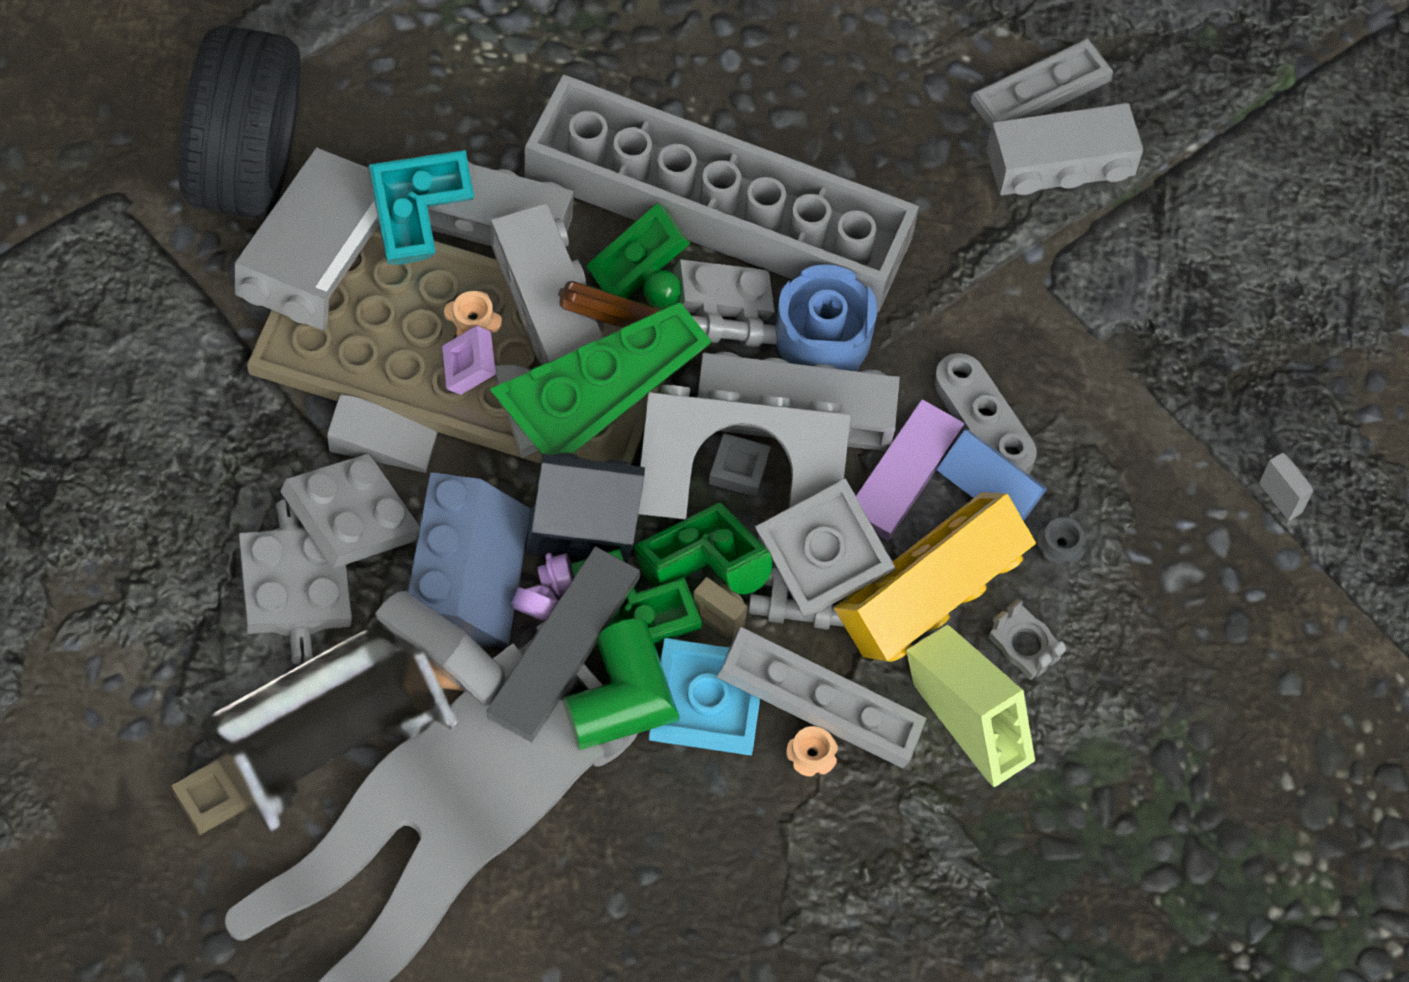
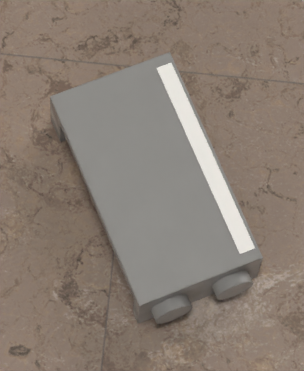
M316 147L236 260L235 295L244 298L253 305H261L288 316L297 323L307 324L324 331L328 325L330 296L379 225L369 169Z

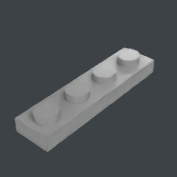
M742 627L735 634L717 675V678L817 727L823 728L829 733L901 768H904L910 762L927 719Z

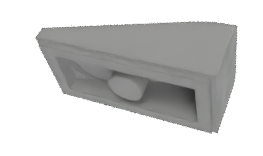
M340 394L328 431L329 452L351 457H359L369 453L375 462L426 473L438 432L375 403L358 397Z

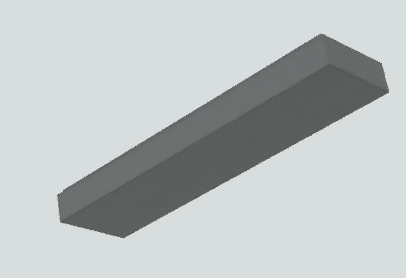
M595 546L487 709V718L532 743L594 649L599 634L608 627L640 578V570Z

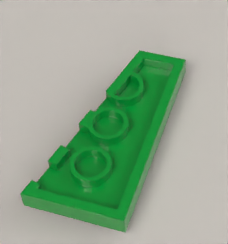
M681 302L626 326L620 331L580 347L563 357L547 362L519 377L490 388V392L541 455L573 454L711 344L712 341Z

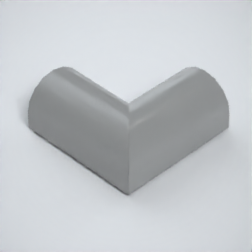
M402 591L390 596L375 613L378 616L377 619L397 638L431 661L454 684L485 706L486 704L490 706L504 683L503 670L497 662L464 630L411 593Z

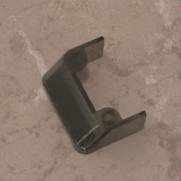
M372 628L347 639L217 711L205 719L199 729L213 755L219 760L240 793L249 812L268 829L273 831L281 826L276 815L287 810L293 803L291 798L298 791L295 783L297 780L382 732L391 736L400 735L402 739H409L426 731L430 726L429 721L435 720L449 730L459 724L424 651L384 628Z

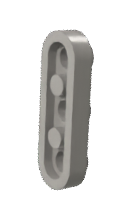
M955 353L943 358L936 370L934 387L951 415L965 423L963 431H972L1027 474H1030L1037 455L1035 443L983 366L974 357L963 353ZM953 372H963L967 374L968 377L959 378L955 376ZM989 409L994 415L984 416L979 410ZM1014 447L1020 453L1011 455L1004 448Z

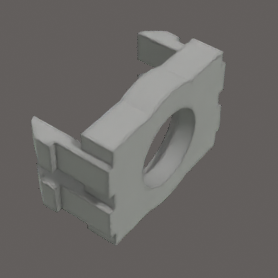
M1015 600L1007 607L1008 612L1002 611L993 618L994 625L988 638L1002 651L1010 663L1017 666L1031 680L1035 676L1038 678L1043 674L1049 665L1055 664L1066 651V647L1063 641L1059 642L1051 634L1049 628L1043 622L1037 620L1022 606V600ZM1019 632L1033 633L1041 643L1040 651L1032 656L1019 654L1012 646L1013 636Z

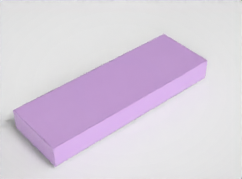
M921 400L856 495L876 534L887 541L890 540L938 466L946 457L962 433L965 424L924 400Z

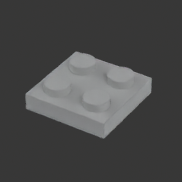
M369 453L285 480L280 491L333 569L414 542L419 535V524Z
M846 478L755 526L764 546L770 551L771 558L804 619L895 571L894 564Z

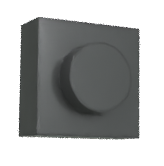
M723 433L710 473L709 485L757 498L770 457L771 446Z

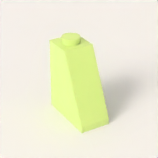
M947 624L906 650L914 687L993 787H996L1035 761L1023 689Z

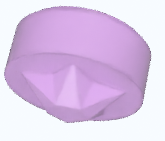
M536 585L527 589L518 587L511 605H513L512 608L526 615L546 621L559 601L551 589L542 585Z

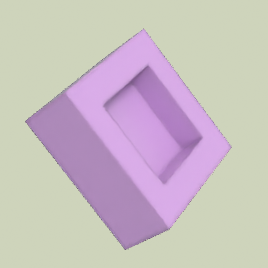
M476 325L442 346L447 390L462 395L496 375L491 331Z

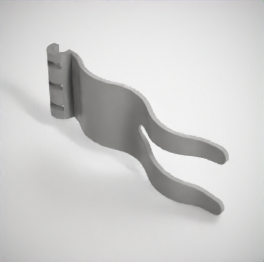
M546 621L536 627L537 632L535 636L525 646L518 649L512 644L493 658L503 670V685ZM585 664L582 665L532 743L488 719L486 711L489 705L486 704L485 706L464 691L430 725L395 748L376 766L359 787L333 828L310 854L290 870L267 882L230 908L225 918L226 929L234 939L246 940L277 921L319 902L354 878L376 856L399 828L404 825L410 826L418 832L420 841L389 901L361 941L319 981L389 982L423 947L453 901L471 878L490 860L502 853L529 831L592 764L602 766L615 759L630 746L638 733L578 750L562 700L565 696L570 695L580 684L585 690L603 686Z

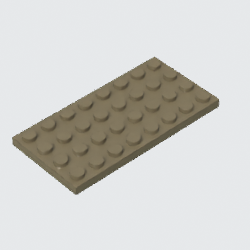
M378 225L330 296L328 325L324 331L307 324L297 323L288 316L271 310L247 363L250 375L338 401L340 394L358 397L436 432L521 458L506 411L490 392V388L497 386L494 376L462 395L446 389L442 346L457 337V328L452 321L445 318L444 309L449 302H455L459 295L468 291H482L488 294L492 302L493 312L499 314L502 318L501 328L496 332H491L495 366L513 364L531 370L540 366L496 259L434 241L436 250L434 256L419 262L390 265L386 263L380 227ZM469 315L471 320H475L478 317L477 315ZM604 323V330L600 332L604 338L620 331L622 328ZM660 384L651 393H659ZM648 394L573 454L577 455L580 459L601 462L618 459L626 461L633 466L644 438ZM537 451L524 457V459L541 463L542 455Z

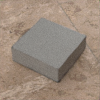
M1284 453L1269 460L1259 482L1288 521L1303 513L1313 492V487Z

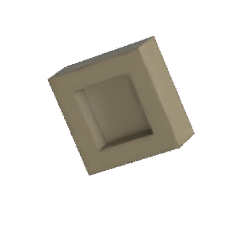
M706 577L694 591L693 601L701 621L732 642L740 627L744 628L747 605L744 604L741 596L732 591L727 585L722 584L719 586Z
M219 760L171 785L174 796L199 836L246 809L243 798Z

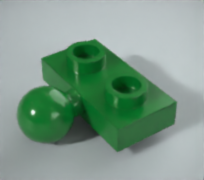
M657 203L591 260L586 267L603 291L628 298L644 284L643 292L646 301L654 308L666 309L678 303L681 295V282L672 272L660 269L690 244V241L668 210Z

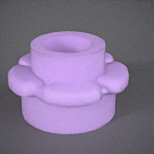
M550 552L546 554V564L538 567V573L542 586L551 589L556 598L560 600L574 579L571 571L572 563L567 553L553 557Z

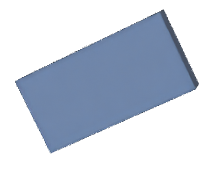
M970 430L962 432L936 469L973 498L981 492L1007 493L1023 521L1047 490L1045 486Z

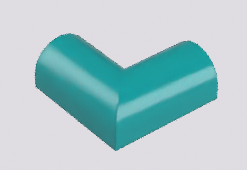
M466 150L375 163L368 166L386 263L390 265L419 262L435 255L436 250L427 207L471 201L475 198Z

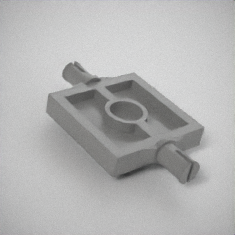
M285 499L276 504L279 528L272 531L239 533L247 634L274 632L290 636L292 663H301L300 646H302L304 664H307L314 660L310 634L327 628L351 627L352 617L346 565L334 569L331 567L305 527H299V518L290 505L288 506L289 517H287Z

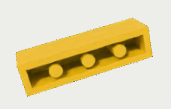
M981 492L892 562L895 566V571L850 594L836 605L834 610L863 658L887 662L896 661L907 654L906 650L913 646L912 642L924 632H931L943 626L950 618L949 612L959 604L972 601L982 595L987 589L986 583L993 577L1017 567L1023 561L1022 554L1034 546L1036 542L1007 493Z

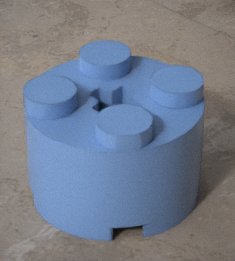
M829 264L810 266L802 270L800 276L791 282L789 280L780 294L775 325L776 347L783 360L791 364L807 366L828 364L840 370L857 372L870 350L877 316V302L870 287L866 288L856 279L857 274L849 269Z

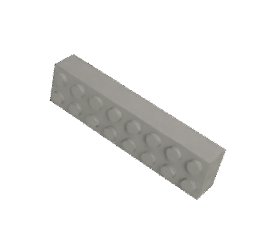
M564 74L525 146V178L538 182L549 181L557 183L565 189L573 190L574 198L635 221L659 203L668 210L689 241L792 280L800 276L801 271L810 266L829 264L847 268L857 274L856 279L866 288L869 286L873 291L878 312L883 305L913 238L919 206Z

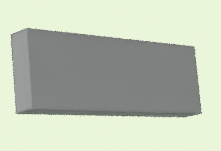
M1087 38L973 92L971 103L991 129L993 122L1039 116L1110 82L1113 71Z

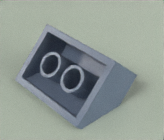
M430 472L408 592L464 630L478 645L508 648L515 609L512 608L513 605L511 603L520 584L528 535L530 508L482 479Z

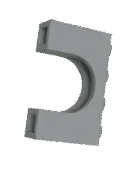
M660 384L659 393L649 392L641 458V467H645L638 512L640 515L686 519L694 457L708 437L730 426L745 425L759 428L773 436L781 444L787 454L791 467L788 509L844 479L851 414H841V404L810 401V410L790 408L789 398L763 395L760 396V404L739 402L740 393L710 390L709 399L689 397V387Z

